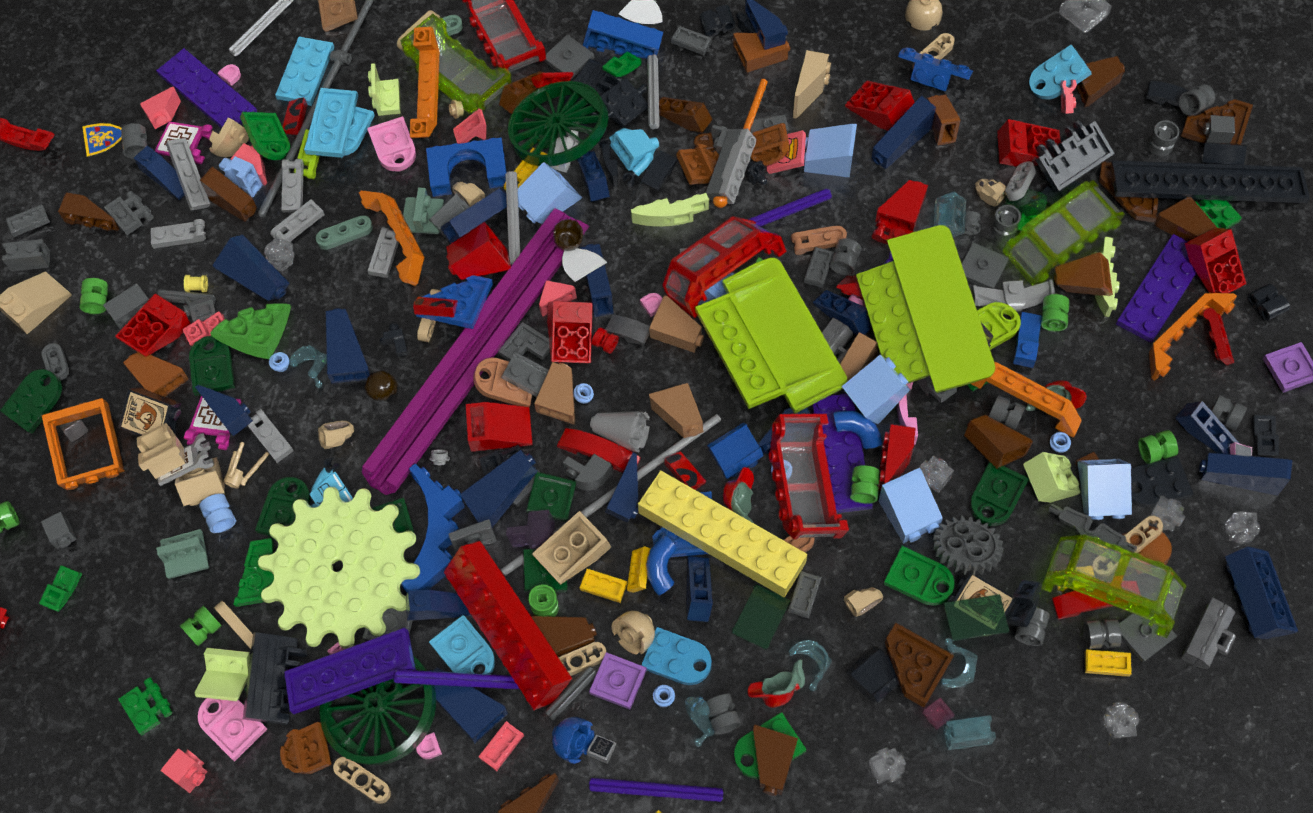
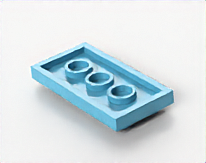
M298 37L275 94L277 100L289 102L305 97L307 104L312 106L329 63L330 53L334 50L332 42Z
M320 88L304 149L306 154L343 158L358 99L357 91Z

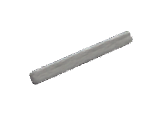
M278 0L229 48L230 53L235 57L238 56L294 0Z
M655 54L647 57L648 125L652 130L659 128L658 58Z
M509 171L506 173L509 260L510 264L513 265L521 252L517 173Z

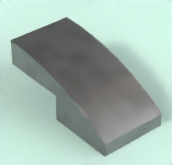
M614 314L606 327L607 333L623 337L629 343L641 345L645 344L650 334V326Z

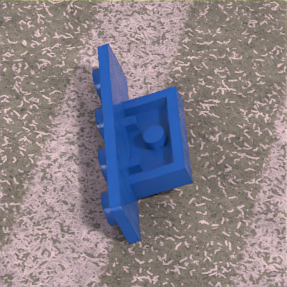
M903 48L898 55L900 58L915 62L910 80L943 91L947 90L951 75L969 80L973 74V70H970L965 65L957 66L951 64L949 60L936 59L931 54L917 53L912 48Z

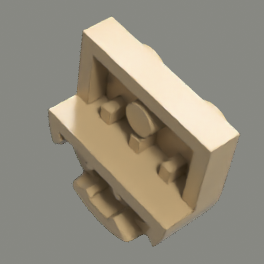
M228 118L219 134L212 131L210 136L212 147L209 149L211 153L217 156L231 157L243 143H247L249 139L244 127Z

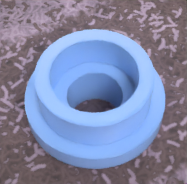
M282 352L273 354L269 359L270 367L277 372L285 371L290 363L288 356Z
M585 383L577 385L573 391L574 398L580 403L590 402L594 395L592 387Z
M1058 432L1051 436L1049 443L1054 451L1062 453L1070 448L1071 440L1066 433ZM1061 441L1063 445H1058L1056 442Z
M660 685L654 690L653 700L658 706L667 707L674 702L675 693L670 686ZM663 693L668 695V698L665 700L660 698V695Z

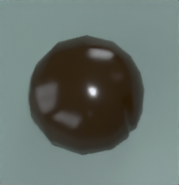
M565 219L556 224L553 241L559 249L573 251L581 245L583 228L577 221Z
M386 371L373 372L366 380L365 391L373 400L386 401L389 396L397 392L398 383L395 377Z

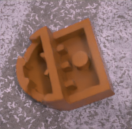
M784 123L752 133L757 139L751 154L752 160L756 162L762 161L765 166H770L779 162L787 154L789 140Z
M698 144L695 149L678 150L676 154L690 185L709 183L719 158V154L716 151L711 152L706 149L707 146L704 144Z
M1149 526V529L1145 532L1143 531V529L1140 530L1145 534L1146 538H1148V531H1150L1151 529H1154L1156 531L1158 529L1156 527ZM1162 532L1130 559L1137 575L1156 568L1159 570L1168 563L1172 554V546L1168 537ZM1133 535L1130 538V543L1133 545H1140L1143 541L1139 535Z
M316 722L300 730L293 729L286 735L288 738L285 745L280 748V757L285 768L290 769L294 773L312 774L331 765L321 722Z

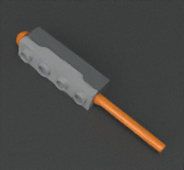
M761 79L743 129L728 130L706 191L707 196L717 208H723L727 204H734L757 140L750 132L768 83L766 79Z

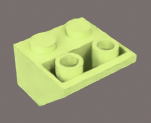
M1042 452L1023 464L1038 501L1051 503L1081 493L1078 487L1079 482L1071 471V463L1065 456Z

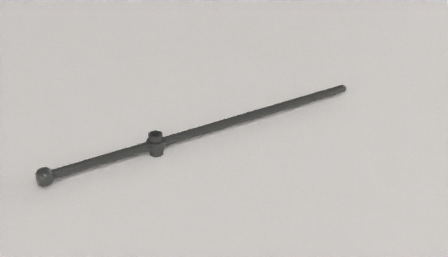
M365 0L357 16L358 19L355 20L341 50H333L330 53V60L334 64L321 88L329 89L340 66L350 64L352 56L347 52L374 0ZM319 93L285 159L293 161L302 144L305 129L309 130ZM282 166L258 212L260 217L266 215L282 183Z

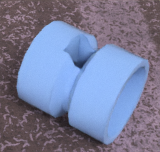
M224 494L211 495L200 503L199 507L212 533L224 532L236 523L232 510L228 508L229 503Z

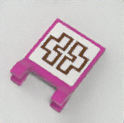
M168 122L155 152L160 155L170 156L166 146L167 141L186 138L194 162L202 164L205 157L200 156L201 151L196 148L202 136L210 139L213 127L211 125L200 127Z
M201 396L190 428L185 432L184 439L188 440L187 445H191L198 434L204 433L205 435L217 436L216 444H219L218 449L227 450L230 432Z

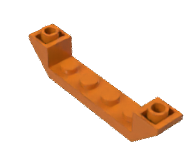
M431 26L414 28L413 46L419 50L417 119H410V138L429 137L437 125L440 51L433 27Z
M361 190L359 195L362 198L361 203L363 206L375 212L382 210L388 218L387 223L395 232L396 240L403 248V254L407 257L396 266L399 278L404 283L416 286L419 281L424 256L395 199L383 193Z
M1205 293L1153 343L1149 351L1151 378L1155 381L1160 375L1164 377L1170 371L1171 367L1169 365L1172 358L1165 352L1170 348V343L1173 340L1178 341L1181 338L1186 327L1190 329L1196 323V317L1199 315L1203 316L1207 308H1213L1221 316L1224 313H1230L1235 307L1233 302L1237 295L1234 293Z
M994 362L995 372L991 377L971 383L981 389L987 381L1059 419L1055 428L1073 438L1082 421L1070 400L997 362Z

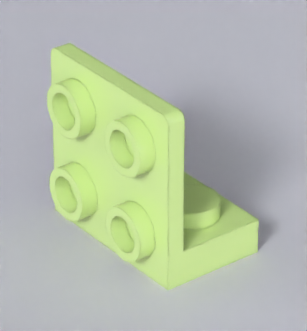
M375 63L371 64V71H368L371 86L368 87L369 96L372 98L373 109H377L378 116L401 114L399 80L380 81Z
M207 648L204 652L206 672L195 691V696L237 701L248 679L249 652Z

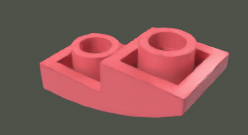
M218 311L202 322L198 319L184 328L183 332L189 344L193 346L199 339L211 336V331L225 320V317Z

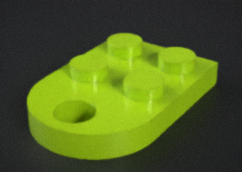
M994 302L977 310L990 350L1014 337L1020 328L1021 320L1019 314L1014 308L1005 303ZM1003 314L1009 315L1011 320L1006 319Z

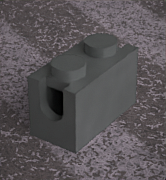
M42 239L3 243V248L7 254L2 256V260L11 272L50 267V250Z
M136 283L103 306L121 330L149 299Z

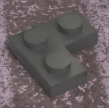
M522 322L498 352L500 356L508 361L511 360L514 352L523 356L527 350L544 360L550 352L549 338Z

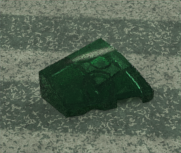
M1028 188L1024 197L1016 201H1010L1007 198L1004 205H1012L1026 216L1043 214L1047 196Z

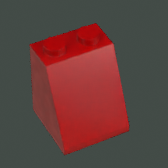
M485 222L447 246L448 268L453 275L457 274L461 280L472 275L482 276L506 271L511 268L507 248Z

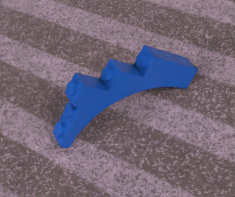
M416 464L412 465L409 471L425 495L428 506V528L420 554L414 561V564L420 568V574L415 579H407L401 583L402 588L406 592L430 590L446 576L444 571L453 559L446 551L452 544L449 533L459 529L451 519L465 507L463 498L460 495L461 493L457 489L453 491L449 485L444 489L438 481L433 482L429 478L430 474L424 467L420 469Z

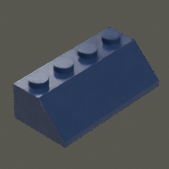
M1245 547L1225 556L1227 570L1233 577L1234 589L1240 596L1242 602L1241 609L1248 618V628L1254 638L1269 639L1297 633L1298 629L1269 552Z

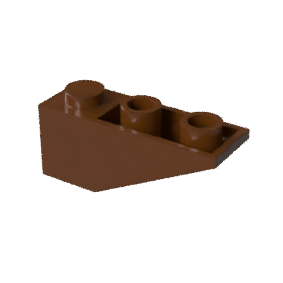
M536 72L505 85L499 105L512 114L524 98L539 89L534 86L531 78L543 72Z
M662 97L659 100V115L689 131L703 133L713 120L704 103Z
M72 193L65 194L58 210L64 222L71 225L81 224L89 228L98 227L106 231L119 230L115 220L87 197Z
M556 773L545 775L539 780L538 785L533 788L528 787L520 793V797L514 801L511 799L503 803L498 813H541L559 781Z

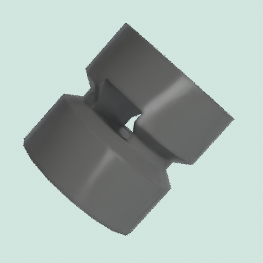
M1200 84L1180 96L1179 106L1185 114L1189 116L1196 115L1214 104L1215 93L1210 86Z
M1168 120L1158 122L1148 142L1149 150L1157 156L1170 154L1179 136L1178 126Z
M134 123L123 126L121 129L122 151L125 157L134 159L140 151L148 146L146 129L144 126Z
M1012 205L999 207L996 210L991 228L994 237L1002 241L1012 239L1016 235L1021 219L1020 211Z
M846 238L838 240L829 265L831 270L840 275H852L862 250L860 244Z
M998 395L989 417L998 422H1004L1005 426L1016 430L1026 406L1017 402L1010 403V399Z
M1219 395L1211 411L1220 422L1224 423L1226 428L1236 431L1247 407L1237 402L1232 404L1231 399Z
M1036 607L1028 627L1017 626L1015 639L1027 645L1041 646L1046 633L1044 629L1049 621V613Z
M1104 619L1102 623L1098 620L1084 622L1083 636L1087 649H1101L1103 645L1106 648L1121 646V629L1117 619Z
M730 694L716 696L704 703L708 717H712L711 725L716 735L728 733L741 726L738 713L733 711L735 705Z

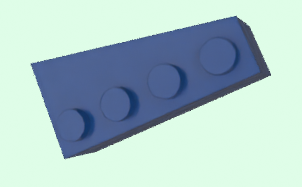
M593 10L583 46L587 49L589 47L597 48V51L604 52L605 49L613 50L615 54L619 55L629 52L636 57L647 59L649 55H657L663 32Z

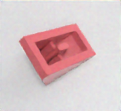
M546 280L539 303L541 315L545 316L548 314V302H571L576 299L575 287Z

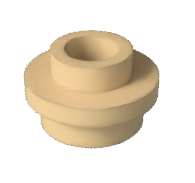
M452 100L451 104H449V112L455 119L463 116L464 110L461 101Z

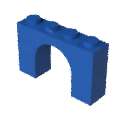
M490 138L488 140L426 148L430 187L433 197L452 194L451 171L456 164L464 160H476L486 167L490 189L504 187L507 171L502 138Z

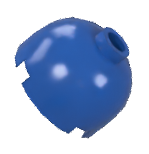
M569 717L561 721L552 732V745L556 754L573 764L579 763L581 761L579 757H581L582 753L587 755V750L594 739V731L591 730L593 724L579 717Z

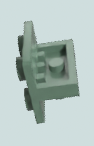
M418 188L417 198L407 197L403 217L411 232L439 234L440 232L429 219L444 206V200L432 199L428 196L426 188Z
M201 529L162 539L160 541L161 547L156 548L157 555L164 562L168 579L209 568L204 536Z

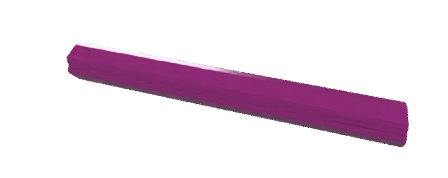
M556 208L553 209L511 268L486 299L474 328H465L362 466V474L371 487L379 490L384 495L395 493L410 473L409 468L417 464L473 387V375L478 364L485 359L495 357L543 291L546 280L550 281L562 265L564 250L559 249L553 241L556 224L565 219L577 221L583 228V235L589 228L587 224L571 218Z

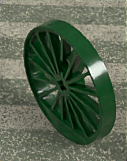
M576 81L556 82L535 90L517 105L509 120L508 135L515 153L525 162L540 166L543 162L549 166L562 165L580 158L600 141L607 128L608 111L599 93L591 86ZM566 95H572L564 106ZM580 96L582 99L575 104V102ZM559 97L557 112H555L551 99ZM549 101L553 115L540 104ZM537 108V109H538L539 111H541L545 116L540 115V114H536V113H532L531 111H532L533 109ZM595 111H597L599 114L593 116H585ZM525 118H529V119H532V120H536V121L523 122V120H524ZM587 123H597L595 128L579 125ZM529 129V130H527V131H524V132L518 134V131H519V130ZM571 130L589 134V136L581 140ZM568 134L578 145L568 149L564 136ZM561 137L565 151L554 154L557 138ZM530 138L521 146L518 145V142ZM536 143H538V145L532 153L527 151ZM549 148L547 155H540L543 149Z
M413 656L417 671H427L423 664ZM393 679L377 684L376 689L374 686L369 687L371 693L365 689L361 690L366 695L365 698L353 694L346 695L347 697L362 701L364 704L332 707V701L321 704L320 721L324 735L336 752L351 761L366 765H384L395 762L411 753L428 733L436 710L434 685L412 684L403 689V683H395L394 690L388 692L391 683L394 682ZM424 686L425 698L395 701ZM424 704L421 718L391 708L394 706ZM362 710L339 723L331 715L332 712ZM388 711L419 721L413 733L410 734ZM386 716L408 737L398 747ZM362 718L349 734L342 729ZM381 721L392 747V751L380 755ZM367 724L364 734L358 745L353 740V738ZM375 725L374 756H371L364 749Z

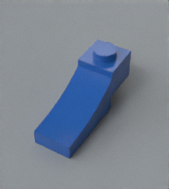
M1022 312L1013 364L1030 368L1034 367L1039 346L1041 315Z

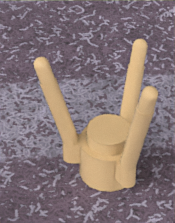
M241 442L238 450L233 452L223 483L235 489H238L240 485L245 486L247 480L269 456L268 452L243 477V472L236 469L244 447V442Z

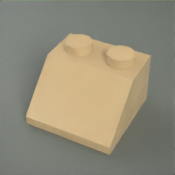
M217 457L213 458L214 465L211 468H196L176 478L175 486L183 506H194L211 495L224 493L225 485Z

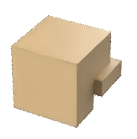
M167 423L137 438V447L142 452L138 454L139 466L143 471L149 469L155 479L185 464L184 447Z

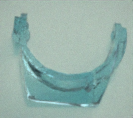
M310 345L303 346L294 352L289 360V364L295 367L303 361L314 360L308 376L313 378L315 386L320 388L322 382L318 380L317 375L327 363V355Z
M947 638L945 640V644L948 645L947 650L963 655L966 659V667L959 677L942 679V685L958 688L974 682L978 656L968 650L956 647L952 644V639Z
M804 640L794 645L789 650V655L805 654L817 662L820 672L815 676V681L809 686L810 690L815 691L817 684L829 668L832 659L828 657L826 650L818 642Z
M702 696L697 698L689 697L685 700L687 713L695 725L704 733L700 739L695 741V745L700 747L708 736L714 735L711 721L708 718L710 710Z

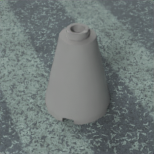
M642 411L597 413L592 417L590 427L594 433L628 450L640 452L638 450L639 447L643 448L648 438L650 426H646V420H649L648 413Z

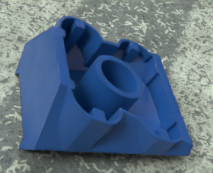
M742 423L707 445L726 479L738 475L743 467L752 468L756 466L758 460L763 457L761 447H759L745 423Z

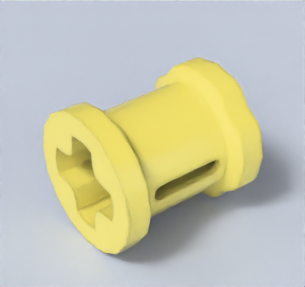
M185 275V292H190L191 290L207 292L208 278L206 275L201 277Z

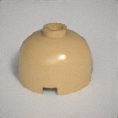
M909 0L905 11L906 21H909L915 29L930 30L932 26L938 25L941 21L942 4L939 0Z
M633 610L627 611L618 616L612 623L613 634H618L621 638L618 642L632 654L637 655L639 652L643 654L653 643L655 630L652 619L646 614Z

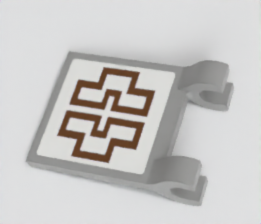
M204 433L197 435L191 445L184 447V465L158 478L160 486L196 468L207 469L214 465L212 458L207 461L203 460L209 457L207 451L211 448L209 441L201 444L202 441L206 440Z

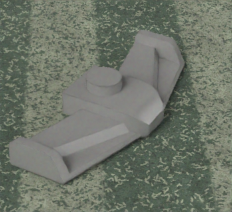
M1052 279L1024 288L1023 280L1002 282V290L977 287L976 285L972 286L975 306L985 307L990 303L1001 302L1011 306L1016 311L1042 304L1044 297L1055 294Z

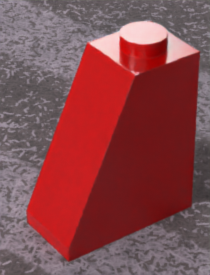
M909 180L878 208L875 222H878L879 219H885L890 224L914 231L926 197L928 185L919 181Z

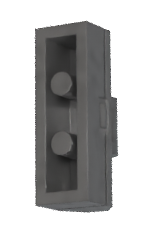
M833 318L822 334L834 355L840 354L837 360L841 364L848 352L844 347L853 337V332L847 325Z
M1212 597L1207 603L1181 659L1192 665L1194 664L1196 667L1208 669L1216 652L1228 655L1236 638L1235 634L1227 630L1235 611L1229 605H1224L1223 602ZM1220 636L1225 637L1222 646L1217 644Z

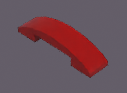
M0 118V140L5 143L28 150L40 151L45 150L54 137L52 132L38 128L36 131L12 125L7 119Z
M568 428L565 429L557 445L558 448L574 454L579 452L589 457L596 454L609 462L613 469L622 473L633 453L602 437ZM637 455V465H638V463H639V461H640V457Z
M1127 581L1079 589L1054 597L1052 602L1059 620L1079 616L1082 612L1117 605L1124 607L1142 603L1136 581Z

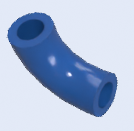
M855 411L833 412L838 433L843 431L856 433L861 440L862 447L865 449L882 445V437L876 424L867 419L863 414Z
M662 535L652 546L646 562L647 578L657 595L665 593L674 585V581L668 573L667 565L670 557L677 551V548L665 535Z

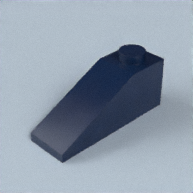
M745 0V12L764 50L784 45L788 35L786 25H783L776 15L756 1Z
M146 146L134 157L140 171L178 200L185 195L176 170L149 146Z
M200 385L195 387L233 436L253 422L248 415L251 411L245 403L240 405L235 398Z
M1203 401L1187 403L1175 417L1189 434L1218 454L1230 455V444L1239 443Z
M632 453L605 510V513L627 523L630 518L634 519L638 512V507L636 506L638 502L637 454Z
M688 556L687 620L708 622L713 605L709 558Z
M435 590L407 592V621L457 618L462 615L471 617L467 607L457 593Z

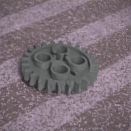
M961 516L960 521L953 517L952 522L946 519L945 524L940 523L939 529H936L932 542L934 544L933 550L936 551V557H941L940 562H948L947 568L954 566L955 572L962 569L964 575H966L967 571L975 575V572L978 570L980 574H983L984 569L990 572L991 568H996L997 563L1001 560L1003 541L999 540L1000 534H994L995 528L988 529V523L981 525L980 519L973 522L972 517L967 521Z

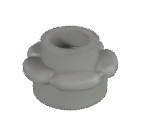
M436 449L431 451L429 459L433 461L434 465H445L446 461L450 460V457H448L447 450Z

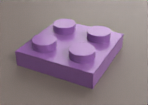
M1302 342L1266 354L1263 357L1264 362L1283 393L1313 382V360Z
M606 652L589 694L630 710L647 668Z

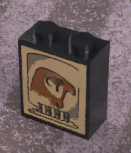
M140 387L128 389L118 428L142 436L167 423L173 433L176 434L175 426L181 415L180 407L182 403Z
M970 572L967 578L963 576L957 586L960 590L957 595L952 594L946 604L949 606L947 614L993 640L1012 609L1015 600L1010 594L979 576L972 575Z

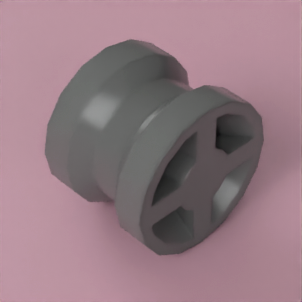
M974 211L963 213L961 216L963 222L961 231L967 235L979 233L981 230L979 224L981 215Z

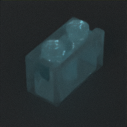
M954 191L936 198L934 226L944 225L948 227L952 237L964 234L966 199Z
M991 715L947 721L943 728L947 749L953 750L992 744L996 736L995 732H991Z

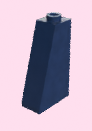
M921 96L873 147V161L886 170L932 129L936 106Z
M500 188L441 226L440 229L450 244L506 208V192Z
M244 235L231 237L212 265L215 269L268 301L283 297L286 293V288L290 284Z
M589 244L585 247H580V249L594 252L603 258L600 244ZM604 264L586 275L594 317L614 314L612 293Z
M336 308L326 311L327 375L331 384L367 380L370 371L346 309Z
M522 450L518 451L460 494L478 523L489 519L493 528L538 472L534 466L536 461L530 453L526 455Z
M1208 453L1199 465V472H1202L1201 480L1276 496L1279 495L1291 480L1292 460Z
M438 667L434 670H430L434 672H445ZM434 685L436 702L474 744L508 714L502 704L473 687Z

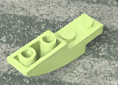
M704 193L694 195L685 200H677L672 204H669L667 198L655 200L653 203L639 205L631 209L632 223L661 227L693 222V214L709 210V198Z
M1110 237L1104 238L1100 253L1109 261L1113 295H1095L1096 301L1105 317H1109L1112 310H1116L1118 299L1114 297L1115 293H1118L1120 284L1119 281H1116L1117 273L1112 272L1113 263H1110L1115 253V246H1112L1113 238Z

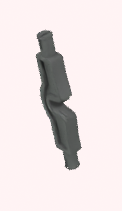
M1051 504V507H1049V512L1059 516L1060 522L1077 530L1083 539L1092 543H1102L1118 552L1123 549L1134 555L1137 551V546L1128 543L1124 535L1116 532L1106 524L1101 523L1095 530L1089 531L1093 522L1090 516L1077 512L1067 506L1062 509L1055 504Z

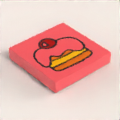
M803 130L787 134L789 150L779 162L767 166L769 174L804 166L806 133Z

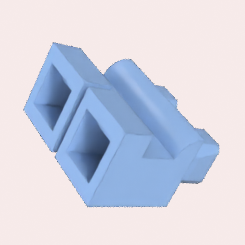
M236 156L232 160L225 157L219 164V168L225 172V177L239 188H242L252 198L262 187L263 184L253 164Z

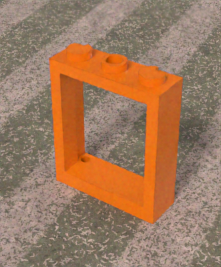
M103 398L42 415L55 476L60 487L72 490L77 488L79 484H93L98 482L100 478H114L119 473L125 471L109 404ZM102 413L114 465L68 478L56 426Z

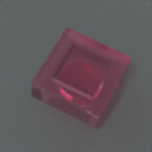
M941 698L922 712L936 730L955 716Z

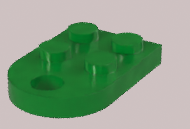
M242 112L240 119L254 149L260 155L271 160L285 158L290 150V143L276 113Z
M902 546L884 581V585L926 605H939L947 601L954 589V578L950 570L944 565ZM938 584H945L948 591L941 593L937 590L936 586Z
M783 713L778 714L761 725V727L798 738L792 760L806 752L807 749ZM752 730L744 735L736 744L734 760L741 773L747 777L758 779ZM750 756L753 758L754 763L749 767L743 766L741 758Z

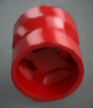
M600 327L595 332L591 344L597 348L601 347L603 351L611 354L617 346L619 337L615 334L607 333L606 329Z

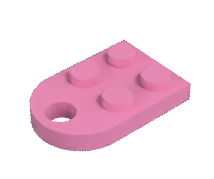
M403 116L367 128L379 162L385 169L402 171L414 163L416 150ZM398 158L404 159L402 163H395Z
M207 698L201 704L198 711L199 725L235 762L267 728L261 722L244 720V705L239 700L229 701ZM212 703H219V709L215 713H209V706Z

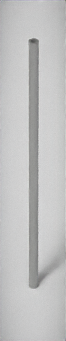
M717 414L703 423L704 433L721 421ZM703 433L693 437L682 438L637 471L638 480L662 464L666 457L677 453ZM616 487L586 507L581 513L587 518L608 503ZM561 525L559 528L554 530L552 533L547 535L545 538H543L541 541H539L529 549H538L563 525ZM523 553L500 569L504 576L523 564Z

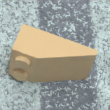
M806 51L794 97L793 118H798L823 92L824 85H828L831 63L828 62L829 54Z
M45 271L6 289L0 295V310L21 330L28 334L72 294Z
M579 511L534 551L532 555L561 585L596 562L611 546L608 540Z

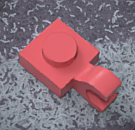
M1074 79L1071 80L1070 87L1066 86V80H1061V113H1073V108H1076V98L1072 94V91L1077 86V82Z

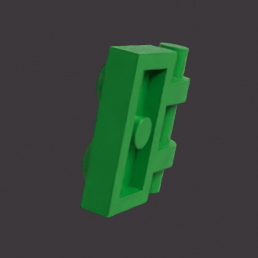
M1201 200L1202 206L1196 201V204L1217 228H1220V225L1222 228L1228 229L1239 223L1242 219L1227 200Z
M148 678L143 682L146 686L144 692L139 687H135L118 699L141 736L161 723L157 715L162 713L165 718L172 715V711L169 708L170 703L167 699L163 698L159 685L154 683L152 678ZM153 697L156 705L151 708L147 700Z

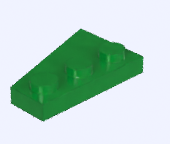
M272 538L250 542L244 564L243 577L240 579L238 595L235 597L233 604L235 607L264 602L261 598V592L273 583L274 575L270 571L259 568L258 560L262 555L274 553V541Z

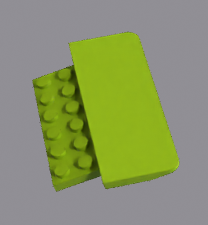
M938 225L887 240L894 261L856 274L881 356L884 358L889 357L896 365L895 371L898 374L902 373L908 380V383L931 376L936 393L991 377L995 372V363L950 229L944 225Z
M768 258L755 263L724 279L722 285L727 292L726 295L695 307V312L748 409L784 395L795 414L843 389L842 386L847 382L844 370L782 263L776 258Z

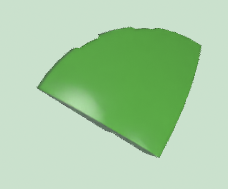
M266 304L265 309L254 310L252 307L238 312V317L230 321L227 319L223 320L210 334L218 341L238 351L270 359L284 332L291 306L290 304Z

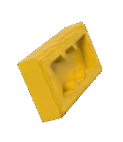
M644 546L632 551L627 591L634 593L646 589V562L651 548Z
M586 569L580 590L621 603L627 581Z
M1086 650L1085 673L1130 677L1131 653Z

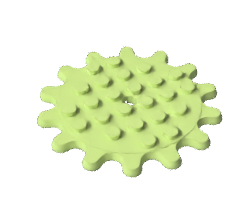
M328 487L324 490L323 502L318 507L309 506L303 499L296 500L292 507L296 515L294 523L290 526L275 523L269 529L270 536L278 542L276 552L270 555H262L258 560L259 568L270 571L274 575L273 583L261 592L262 600L266 603L279 601L284 605V612L278 619L279 628L287 631L296 624H304L307 628L305 640L311 647L318 646L327 633H334L338 638L340 647L343 649H348L354 645L355 632L359 628H367L374 636L383 635L386 631V625L382 618L383 613L390 608L397 611L406 610V596L400 591L401 583L407 579H415L420 574L418 565L408 563L404 559V551L416 542L415 533L412 531L396 532L393 529V522L399 514L397 506L388 504L380 511L371 509V493L365 488L359 489L350 502L342 501L339 491L335 487ZM337 561H342V570L334 572L332 565Z

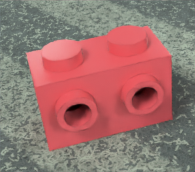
M179 748L160 770L189 793L204 781L205 774L207 773L202 767L203 761L191 751L187 750L184 753Z

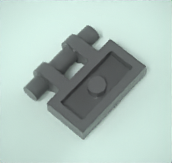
M132 191L126 194L128 199L125 201L119 196L104 207L126 235L143 225L139 219L145 218L147 221H151L154 218L149 207L144 205L142 199ZM136 207L137 210L133 212L130 208Z

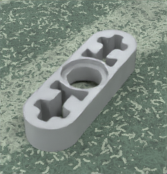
M1023 162L1015 169L1005 189L1008 200L1016 201L1024 197L1036 173L1033 162Z

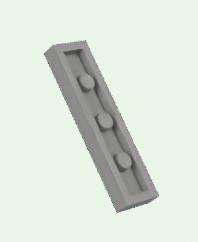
M186 138L167 141L166 146L190 211L208 208L210 202L200 182L201 178Z

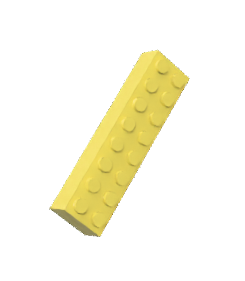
M663 471L659 472L638 503L639 514L784 598L806 564L807 554Z

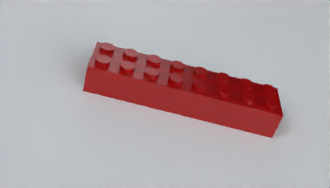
M481 541L461 546L445 569L444 574L533 710L552 704L572 680V677Z

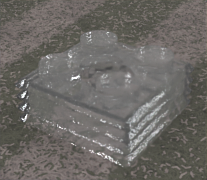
M1066 0L1061 4L1059 13L1084 33H1087L1109 15L1112 6L1105 0Z

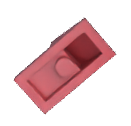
M481 109L475 111L453 129L458 144L467 143L475 136L486 140V122Z

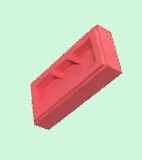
M506 721L478 756L479 759L495 771H498L524 737V734Z

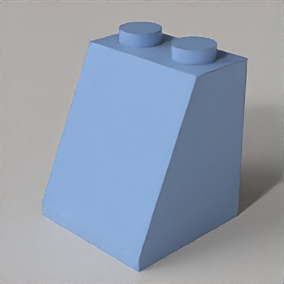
M857 124L811 129L809 137H806L805 141L807 151L804 156V172L850 178Z
M545 162L518 188V207L528 212L526 216L533 223L537 221L541 225L554 208L563 212L582 198L558 171Z
M881 355L842 386L862 414L876 424H879L910 391L906 385L908 383L906 377L902 373L898 374L895 371V363L889 357L884 358Z
M1121 459L1078 460L1084 514L1095 520L1104 519V516L1110 515L1115 519L1125 518V515H1132L1131 464Z
M920 468L882 485L879 503L903 543L907 541L914 542L926 532L933 533L936 529H939L943 518Z

